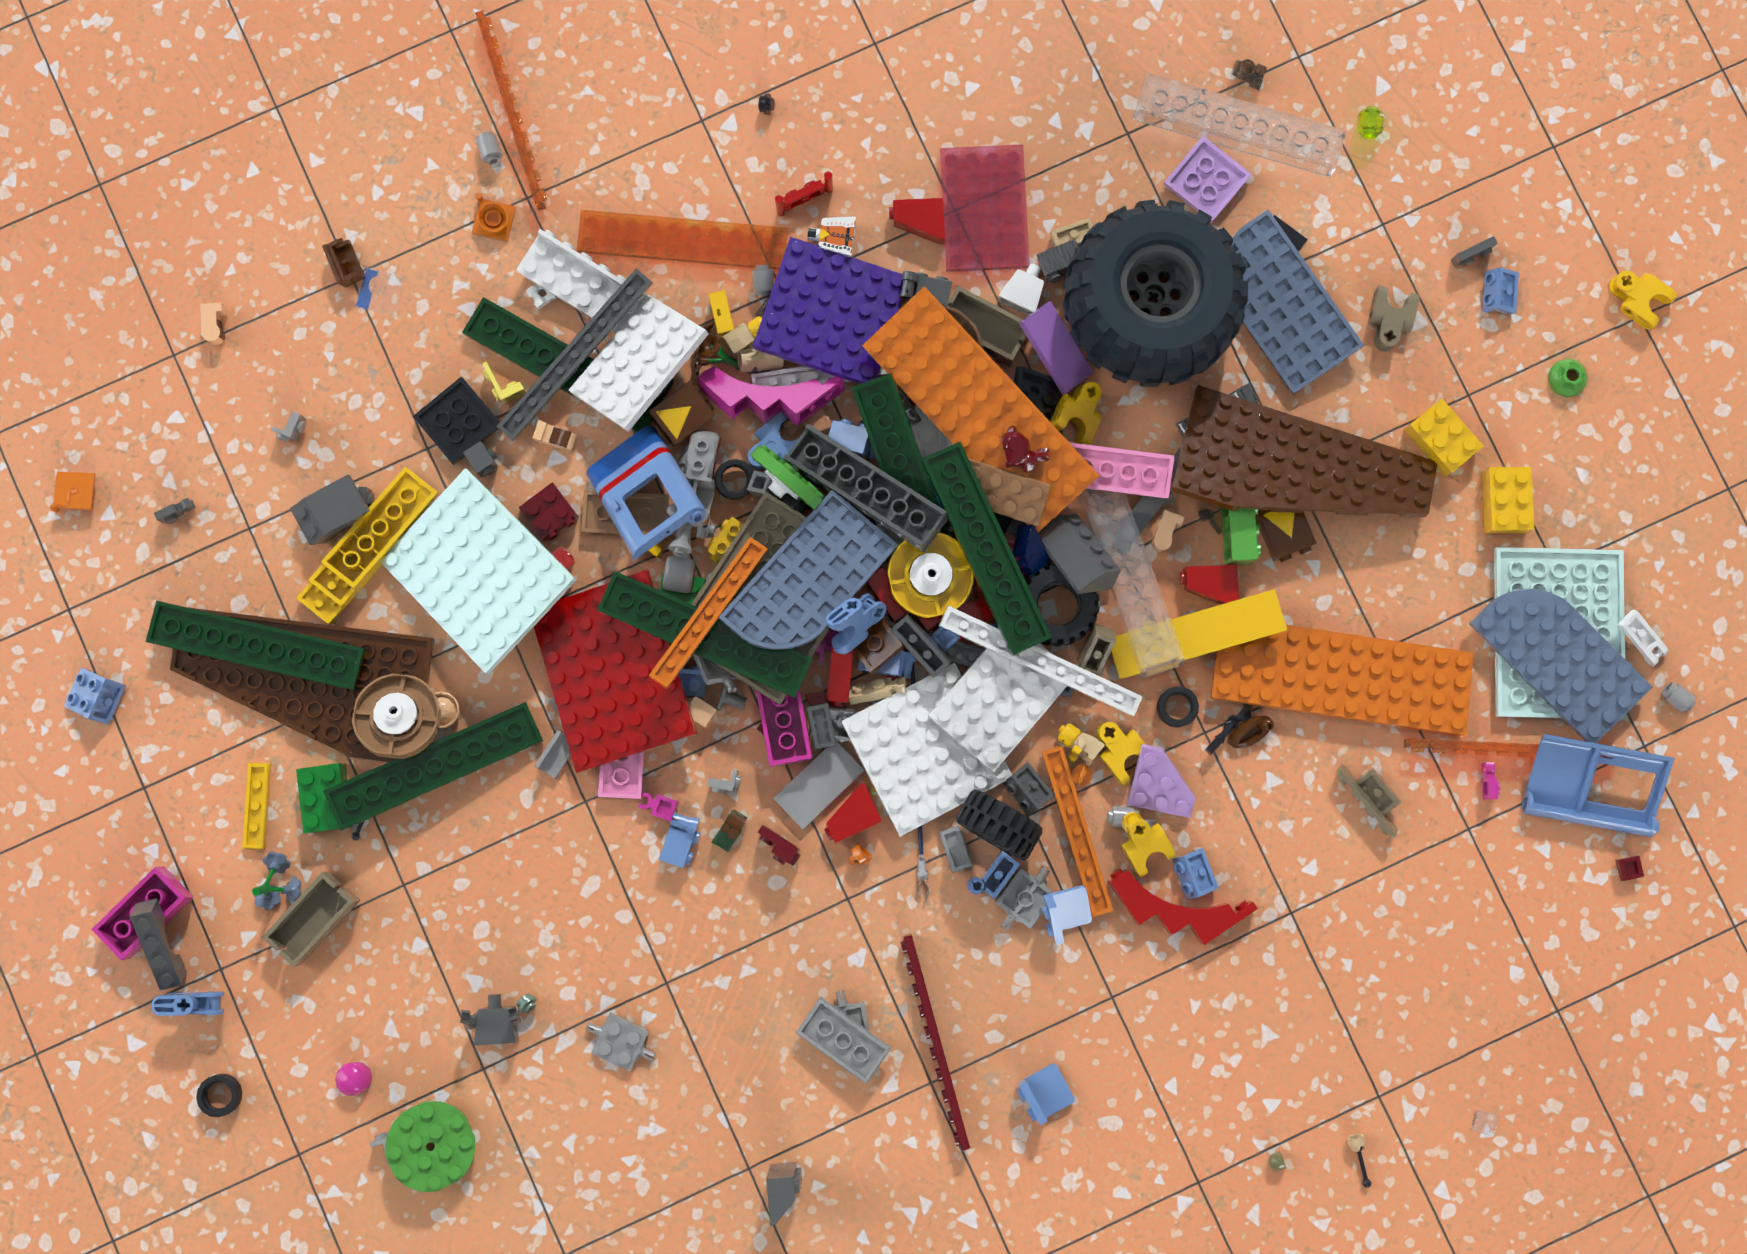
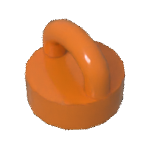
M1085 764L1076 765L1071 771L1073 781L1077 785H1086L1092 780V770Z
M856 844L851 849L852 855L849 858V863L851 865H867L871 861L872 856L864 846Z

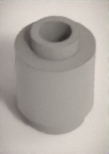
M489 131L480 133L477 136L476 144L482 161L489 165L498 163L502 158V152L496 136Z
M757 265L756 269L752 270L753 291H755L756 296H769L774 285L773 269H769V265Z
M1670 682L1661 693L1664 700L1681 713L1684 711L1689 712L1696 704L1694 701L1695 696L1679 683Z
M1113 806L1112 810H1108L1107 823H1111V828H1123V817L1130 812L1139 813V810H1134V808Z

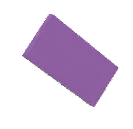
M1051 301L1019 322L1062 395L1068 393L1094 373Z

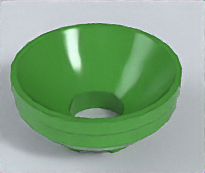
M1574 359L1558 361L1551 367L1548 373V383L1551 389L1562 397H1573L1579 394L1586 387L1588 381L1586 368ZM1568 370H1574L1577 373L1576 381H1571L1567 378Z

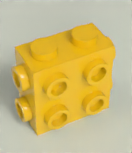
M731 517L730 520L726 519L720 527L721 532L718 537L714 536L707 545L709 547L708 553L711 555L710 559L716 564L719 563L744 525L734 517Z

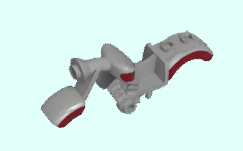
M694 431L689 444L682 447L679 462L681 471L704 506L706 515L701 522L694 524L686 522L678 528L677 532L676 530L673 532L675 540L670 543L668 549L673 551L674 556H669L666 559L662 585L664 589L669 591L689 593L693 589L696 563L693 559H690V553H692L690 547L691 527H697L696 537L714 538L716 525H712L709 513L715 493L713 479L721 438L720 435L714 432ZM675 503L667 508L668 517H665L664 521L677 512L678 509Z

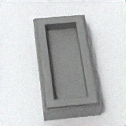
M959 825L938 832L952 873L972 867L973 865Z

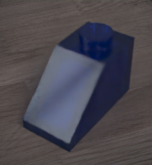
M1035 525L1018 526L1012 553L1021 573L1033 575L1050 563V560Z

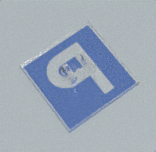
M365 267L364 274L366 278L361 280L354 307L395 317L406 277Z

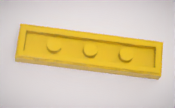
M248 763L242 849H266L271 776L270 763Z

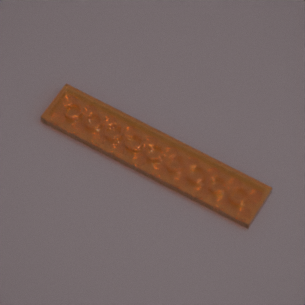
M581 210L577 252L756 268L757 265H769V269L779 270L787 248L789 229L788 227Z

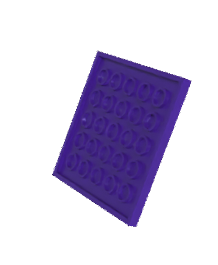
M790 237L752 349L858 384L876 379L881 366L862 345L898 312L902 298H900L903 284L901 281L902 274L853 257H846L819 248L817 245Z

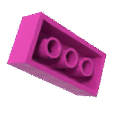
M800 689L796 698L787 695L781 705L756 690L769 766L775 767L813 760Z
M164 866L154 867L91 930L120 960L131 959L142 948L130 919L135 904L158 899L165 916V926L193 896Z

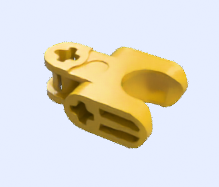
M1622 271L1609 282L1610 292L1624 301L1620 307L1621 312L1647 330L1655 329L1659 322L1658 316L1650 309V299H1656L1663 304H1669L1677 298L1675 290L1648 273L1643 274L1639 278L1631 271Z
M1088 382L1077 386L1072 396L1069 394L1063 395L1050 422L1058 431L1063 430L1069 420L1076 425V444L1090 445L1101 422L1102 415L1095 411L1101 398V388L1095 382Z
M1106 722L1101 724L1096 731L1098 740L1105 744L1104 747L1106 748L1099 757L1119 784L1126 787L1130 783V777L1125 771V760L1130 755L1139 756L1141 744L1145 743L1133 729L1124 734L1117 724ZM1105 728L1112 729V737L1104 736V734L1106 733Z
M1137 812L1127 813L1123 817L1122 827L1129 841L1122 844L1121 847L1133 870L1140 878L1148 874L1146 859L1151 853L1159 851L1168 860L1177 856L1159 823L1150 827Z

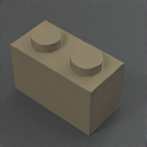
M1096 623L1093 625L1077 658L1078 667L1098 676L1100 675L1116 642L1114 630Z

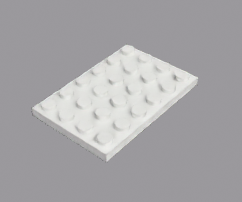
M649 294L647 295L648 298L641 302L569 389L574 396L627 432L708 336V332L704 328Z
M1040 643L1037 644V645H1035L1036 647H1038V648H1040V649H1042V650H1044V651H1046V652H1049V651H1048L1043 645H1041ZM986 648L928 717L994 773L1067 686Z

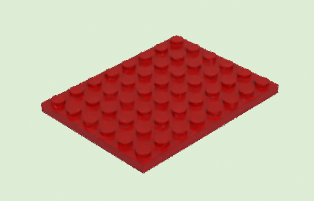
M649 570L628 576L654 588ZM609 583L558 600L534 626L576 773L697 734L680 673L668 689L649 677V674L671 646V643L597 611Z

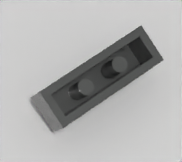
M910 613L891 629L933 678L952 662L950 657Z

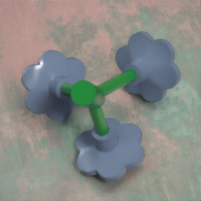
M269 852L263 858V863L267 865L269 874L264 884L252 889L257 907L271 910L274 905L280 903V892L281 894H286V899L291 904L301 895V881L297 880V877L292 876L286 886L277 887L269 884L275 873H285L286 869L290 867L291 863L286 860V855Z

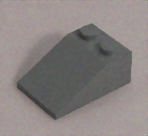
M346 475L310 494L290 508L309 545L327 543L370 511L350 475Z

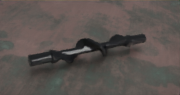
M1244 704L1243 709L1237 716H1229L1222 732L1215 736V739L1208 745L1205 751L1212 755L1224 743L1225 738L1238 722L1247 721L1251 718L1250 710L1254 705Z

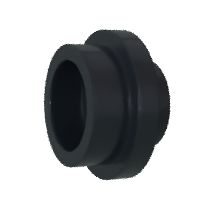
M769 93L761 95L758 101L759 111L765 115H770L771 111L775 108V100Z

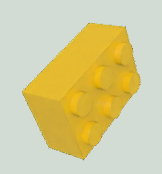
M1442 398L1404 429L1428 459L1434 460L1437 463V469L1444 477L1453 473L1484 447Z
M1489 467L1483 470L1481 475L1484 534H1518L1535 530L1532 467Z

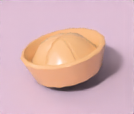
M435 692L441 707L439 729L447 728L457 720L459 704L451 694Z

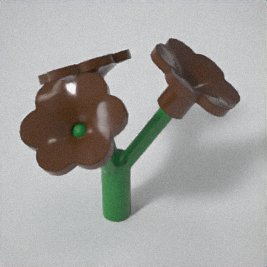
M714 321L702 327L708 332V336L699 345V350L697 351L696 349L694 351L696 375H699L701 366H709V363H726L740 370L737 360L728 356L721 348L719 343L720 336L717 334L713 335L711 332L715 324ZM714 354H717L721 357L716 359H708L711 358Z

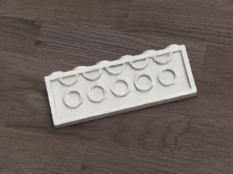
M539 229L537 238L517 267L516 272L592 318L626 278L621 275L616 277L610 273L611 270L601 263L599 265L592 262L593 258L584 252L579 254L574 250L575 247L567 241L560 242L551 231L546 230L544 232ZM647 292L641 296L612 329V332L616 334L641 302L648 298Z

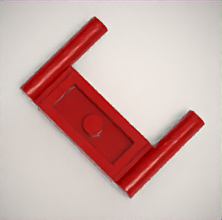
M830 171L824 173V184H822L821 180L816 182L813 180L806 183L804 188L798 191L796 189L789 191L785 197L777 195L775 197L777 215L783 216L785 211L798 207L824 194V192L831 193L833 191L832 173Z

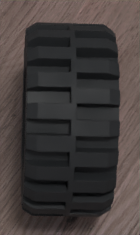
M1055 564L1041 567L1027 578L1026 583L1037 607L1041 593L1051 586H1063L1069 589L1075 595L1078 603L1077 613L1070 622L1063 625H1054L1044 620L1052 638L1042 642V644L1047 646L1054 645V647L1070 645L1079 641L1091 630L1097 620L1096 617L1100 606H1098L1099 594H1096V592L1077 594Z
M976 789L969 793L956 816V822L991 845L1021 860L1029 858L1042 835V827L1035 823V821L996 798Z

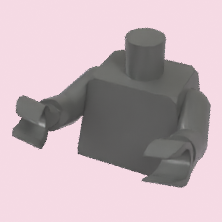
M501 994L488 995V1007L478 1009V1012L470 1015V1010H461L460 1023H464L465 1027L469 1030L475 1028L474 1045L516 1043L519 1041L517 1026L521 1023L520 1015L517 1012L516 1006H501Z

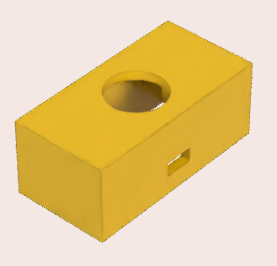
M725 290L709 293L720 339L724 338V335L734 329Z

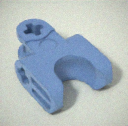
M779 412L754 434L760 442L749 450L748 460L750 466L755 470L764 469L750 456L758 445L761 447L764 444L784 461V455H787L798 441V439L786 441L780 436L783 424L789 420L782 412Z
M868 593L862 595L859 599L850 598L826 616L827 625L829 628L839 631L832 639L833 650L839 654H847L868 637L867 629L884 617L886 605L881 601L875 602L874 597Z
M224 991L172 992L155 997L151 1007L154 1014L158 1016L187 1014L220 1015L224 1014V1010L221 1009V996H224Z

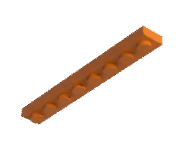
M751 537L747 540L649 674L651 679L666 689L669 688L717 622L719 616L728 607L765 556L768 548Z
M1063 746L1042 751L1043 760L1080 880L1087 890L1091 915L1095 917L1112 912V904Z

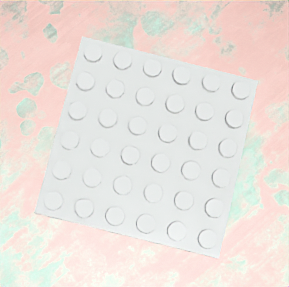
M955 663L947 666L934 678L930 675L906 687V693H895L892 697H887L841 721L899 836L963 804L971 791L976 789L986 792L1005 782L1012 775L1005 760L992 773L928 717L962 677Z

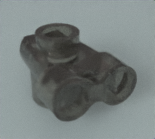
M1249 59L1243 61L1236 60L1231 74L1249 83V87L1259 90L1267 67L1259 63L1255 65Z

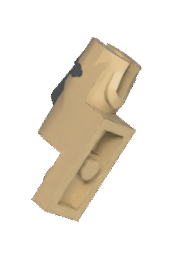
M752 348L739 350L737 363L741 373H763L783 368L784 359Z

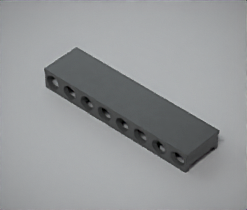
M809 424L806 425V430L789 453L783 457L785 463H788L797 472L828 492L831 490L835 491L856 510L925 553L948 520L947 512Z

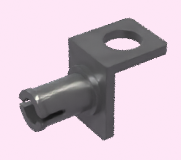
M725 686L717 710L721 711L725 704L744 710L745 705L737 701L747 703L748 698L733 692L728 693Z

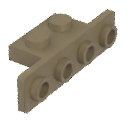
M1344 764L1340 765L1337 769V776L1340 781L1352 789L1351 793L1357 801H1362L1366 806L1365 810L1372 818L1375 817L1380 823L1379 827L1383 833L1389 834L1391 838L1395 837L1398 830L1385 814L1398 806L1401 800L1374 768L1356 780Z

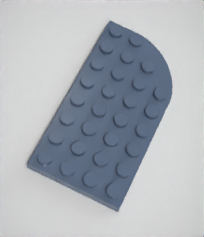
M1266 210L1236 232L1233 236L1231 248L1236 254L1241 252L1246 267L1243 280L1248 281V302L1244 308L1245 318L1243 324L1292 394H1295L1365 345L1269 210Z
M831 490L719 616V620L744 641L756 647L770 650H787L805 645L816 639L827 628L826 616L844 601L853 598L897 548L898 544L835 491Z
M1522 589L1503 594L1492 600L1468 623L1584 741L1597 743L1653 688L1569 602L1553 593L1536 589Z

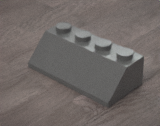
M1077 513L1059 515L1034 535L1077 594L1112 589L1121 570Z
M797 1162L770 1165L766 1178L770 1226L775 1225L796 1200V1194L800 1193L802 1170L801 1167L797 1168Z

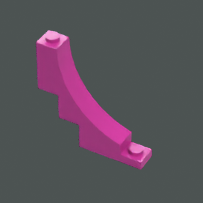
M714 365L708 370H704L698 376L700 390L731 419H734L749 408L764 423L781 411L798 426L845 391L844 379L836 376L827 379L823 385L818 380L812 379L795 385L776 387L759 386L739 381L725 374Z

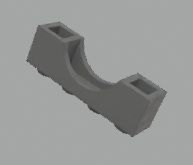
M158 899L136 903L130 919L159 990L181 986L187 971L180 954H174L168 945L164 928L165 916Z

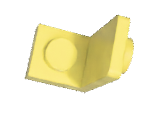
M487 361L483 363L485 370L482 372L488 382L492 381L495 388L491 390L497 400L501 399L506 404L525 395L526 390L520 381L511 382L502 390Z

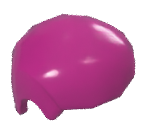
M362 1062L344 1064L336 1074L335 1082L337 1089L347 1096L362 1094L370 1087L372 1075L370 1069Z

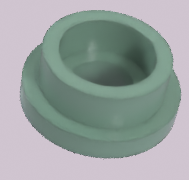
M530 993L525 994L516 1003L518 1011L521 1014L525 1012L530 1013L536 1007L537 998L531 996Z

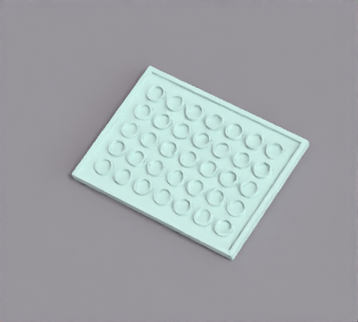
M466 468L397 541L381 561L388 571L488 675L577 581L537 538Z
M1494 548V599L1503 594L1522 589H1536L1553 593L1569 602L1625 659V633L1618 626V623L1625 617L1624 550ZM1495 651V717L1561 718ZM1626 714L1620 720H1625Z

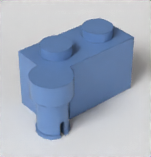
M841 419V422L833 420L828 437L859 456L877 461L864 424L860 423L859 426H855L852 421Z
M901 650L874 674L911 679L913 663H916V658L911 652ZM859 659L858 670L870 673Z
M675 812L672 817L675 819L671 820L659 860L685 868L686 864H691L694 855L691 852L693 844L697 845L701 832H698L700 819L693 816L689 818Z
M1001 851L982 878L973 877L968 881V890L973 894H980L984 891L995 899L1020 863L1004 851Z

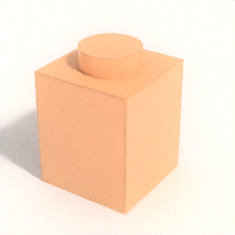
M696 696L694 699L689 698L688 703L693 720L707 729L718 710Z

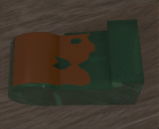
M733 809L711 843L730 852L748 817Z

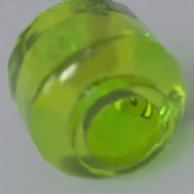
M1368 106L1366 109L1361 110L1358 114L1356 131L1362 138L1375 139L1383 133L1385 114L1376 106Z

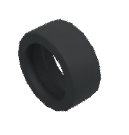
M738 459L722 463L714 476V483L718 493L724 498L731 500L741 499L748 495L750 492L747 491L753 475L751 466L745 461ZM731 467L740 468L747 477L746 486L739 492L727 490L722 483L723 473Z
M1176 686L1167 689L1160 695L1157 701V712L1159 718L1165 724L1171 727H1182L1195 720L1199 712V702L1191 690ZM1175 694L1186 697L1190 703L1188 715L1180 720L1171 718L1165 709L1168 698Z
M220 1073L208 1077L200 1084L197 1090L196 1100L198 1107L210 1117H221L230 1114L239 1106L242 1100L241 1084L229 1074ZM214 1083H225L231 1090V1101L224 1108H215L208 1101L207 1092Z

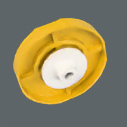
M943 533L937 534L925 553L904 540L891 556L887 569L891 595L905 611L921 618L942 616L948 606L955 609L959 608L967 599L974 579L973 572L959 542ZM928 572H932L934 577H930Z

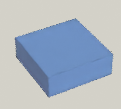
M939 627L931 635L932 639L944 652L961 637L942 627Z

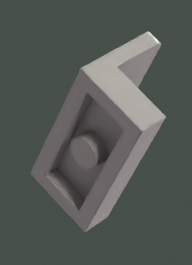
M557 730L534 766L555 779L571 756L564 732Z

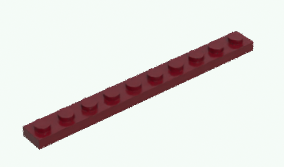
M912 934L903 936L904 941L900 943L903 954H908L910 962L906 963L909 976L914 975L916 983L912 984L915 997L920 996L922 1004L918 1005L921 1018L925 1017L927 1021V1026L923 1027L926 1038H931L933 1047L929 1049L932 1060H937L939 1068L935 1069L938 1082L943 1081L945 1089L941 1090L944 1103L949 1102L951 1111H948L947 1114L950 1125L955 1124L957 1132L953 1133L956 1146L961 1145L962 1151L970 1149L969 1141Z

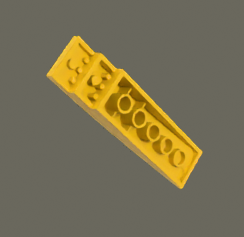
M405 466L368 508L370 511L356 521L321 561L322 565L309 578L308 585L300 592L296 599L328 625H331L380 568L384 557L420 518L438 492Z
M1273 589L1115 636L1116 642L1111 652L1119 679H1124L1287 631V626L1276 591Z

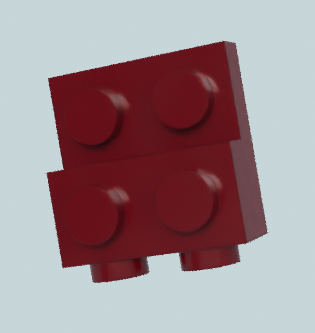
M553 482L519 506V509L544 541L555 539L561 529L571 527L576 522V518L579 517Z
M762 825L757 832L761 835L759 839L768 845L776 844L771 851L775 854L773 859L782 865L787 862L794 866L801 856L798 853L800 848L765 825Z

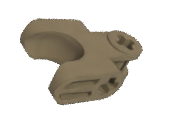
M1379 285L1374 291L1368 323L1377 325L1374 338L1375 346L1378 350L1387 352L1399 342L1402 331L1411 332L1420 296L1411 293L1406 298L1403 308H1394L1387 299L1388 288Z

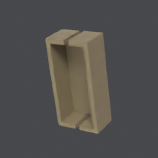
M957 286L947 307L960 310L967 316L980 332L983 350L1011 367L1020 351V347H1022L1027 338L1019 324L1023 319Z
M322 872L262 938L276 951L282 950L279 954L293 967L299 966L360 900L349 889L340 888L343 884L330 872Z

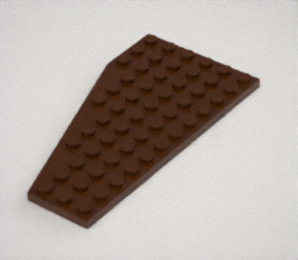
M1197 385L1170 491L1231 511H1238V509H1262L1286 513L1321 511L1345 515L1380 513L1400 514V516L1426 517L1430 511L1437 463L1434 460Z
M196 609L366 649L356 690L173 649L170 670L349 757L386 762L395 759L376 756L362 745L352 725L355 702L360 692L369 683L389 674L415 676L428 684L434 638Z

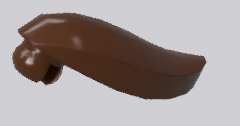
M1264 715L1250 718L1229 737L1228 743L1234 748L1251 746L1259 742L1273 729L1274 722L1270 717Z

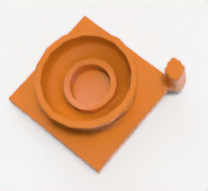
M477 193L475 198L479 201L472 234L508 242L516 206L483 199L482 194Z
M57 471L54 502L50 505V510L57 513L60 512V508L92 510L96 474Z

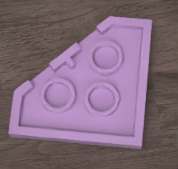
M1141 744L1127 805L1191 818L1196 799L1195 795L1189 789L1175 765L1168 758L1165 750L1161 747Z

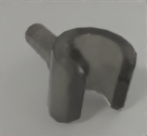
M1203 509L1198 511L1202 522L1208 520L1217 534L1222 533V530L1213 518L1212 510Z

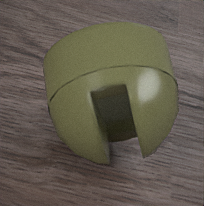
M1280 1151L1272 1154L1269 1158V1166L1276 1171L1286 1169Z

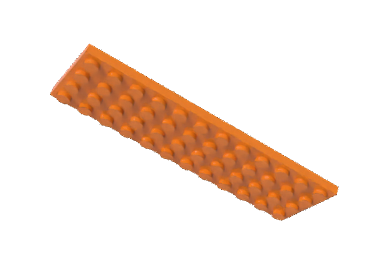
M925 286L862 345L888 374L893 373L895 382L953 445L961 442L969 460L973 459L1052 484L1041 525L1038 527L1026 523L1035 534L1044 528L1100 476ZM1014 425L1017 431L1029 440L1031 451L1034 452L1041 448H1048L1050 460L1038 462L1036 468L1028 473L1023 471L1022 466L1006 468V456L1002 444L1003 435L1007 434L1008 428Z
M1286 625L1287 631L1215 652L1210 699L1448 735L1467 736L1474 652Z

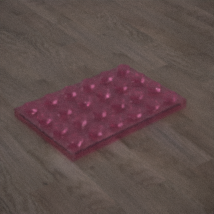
M1023 145L940 148L946 272L1028 268L1030 261Z

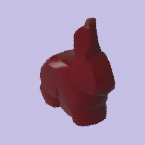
M1014 425L1010 426L1007 434L1003 435L1002 444L1005 450L1006 468L1022 466L1023 471L1028 473L1036 468L1038 462L1050 460L1048 448H1041L1034 452L1031 451L1029 440L1022 433L1018 432Z

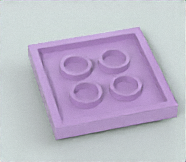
M1202 136L1163 185L1196 212L1200 209L1212 216L1210 221L1212 223L1250 178L1251 173Z

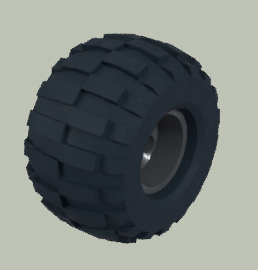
M1155 199L1139 201L1133 209L1127 210L1126 206L1108 214L1102 223H1096L1084 235L1082 242L1075 249L1068 266L1063 286L1065 290L1063 308L1065 319L1067 322L1069 321L1071 326L1070 334L1077 347H1083L1089 354L1087 357L1089 362L1098 370L1101 366L1114 373L1113 379L1123 383H1127L1128 380L1139 381L1141 387H1158L1160 383L1169 382V385H1175L1188 381L1191 376L1203 373L1225 353L1239 332L1245 318L1244 308L1248 302V281L1243 280L1246 267L1241 252L1237 254L1235 251L1233 252L1231 248L1233 238L1224 227L1217 230L1210 224L1212 216L1200 209L1197 214L1184 210L1185 203L1169 200L1166 206H1158L1157 203L1155 204ZM1143 276L1147 283H1139L1136 277ZM1158 276H1165L1168 282H1160ZM1130 294L1136 296V302H1133L1129 296ZM1169 294H1178L1179 300L1171 299ZM1154 298L1156 301L1155 303L1153 301L1149 302L1148 299ZM1166 311L1169 313V316L1161 317L1160 312Z

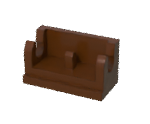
M342 238L322 245L338 284L348 287L366 278L350 240L343 241Z

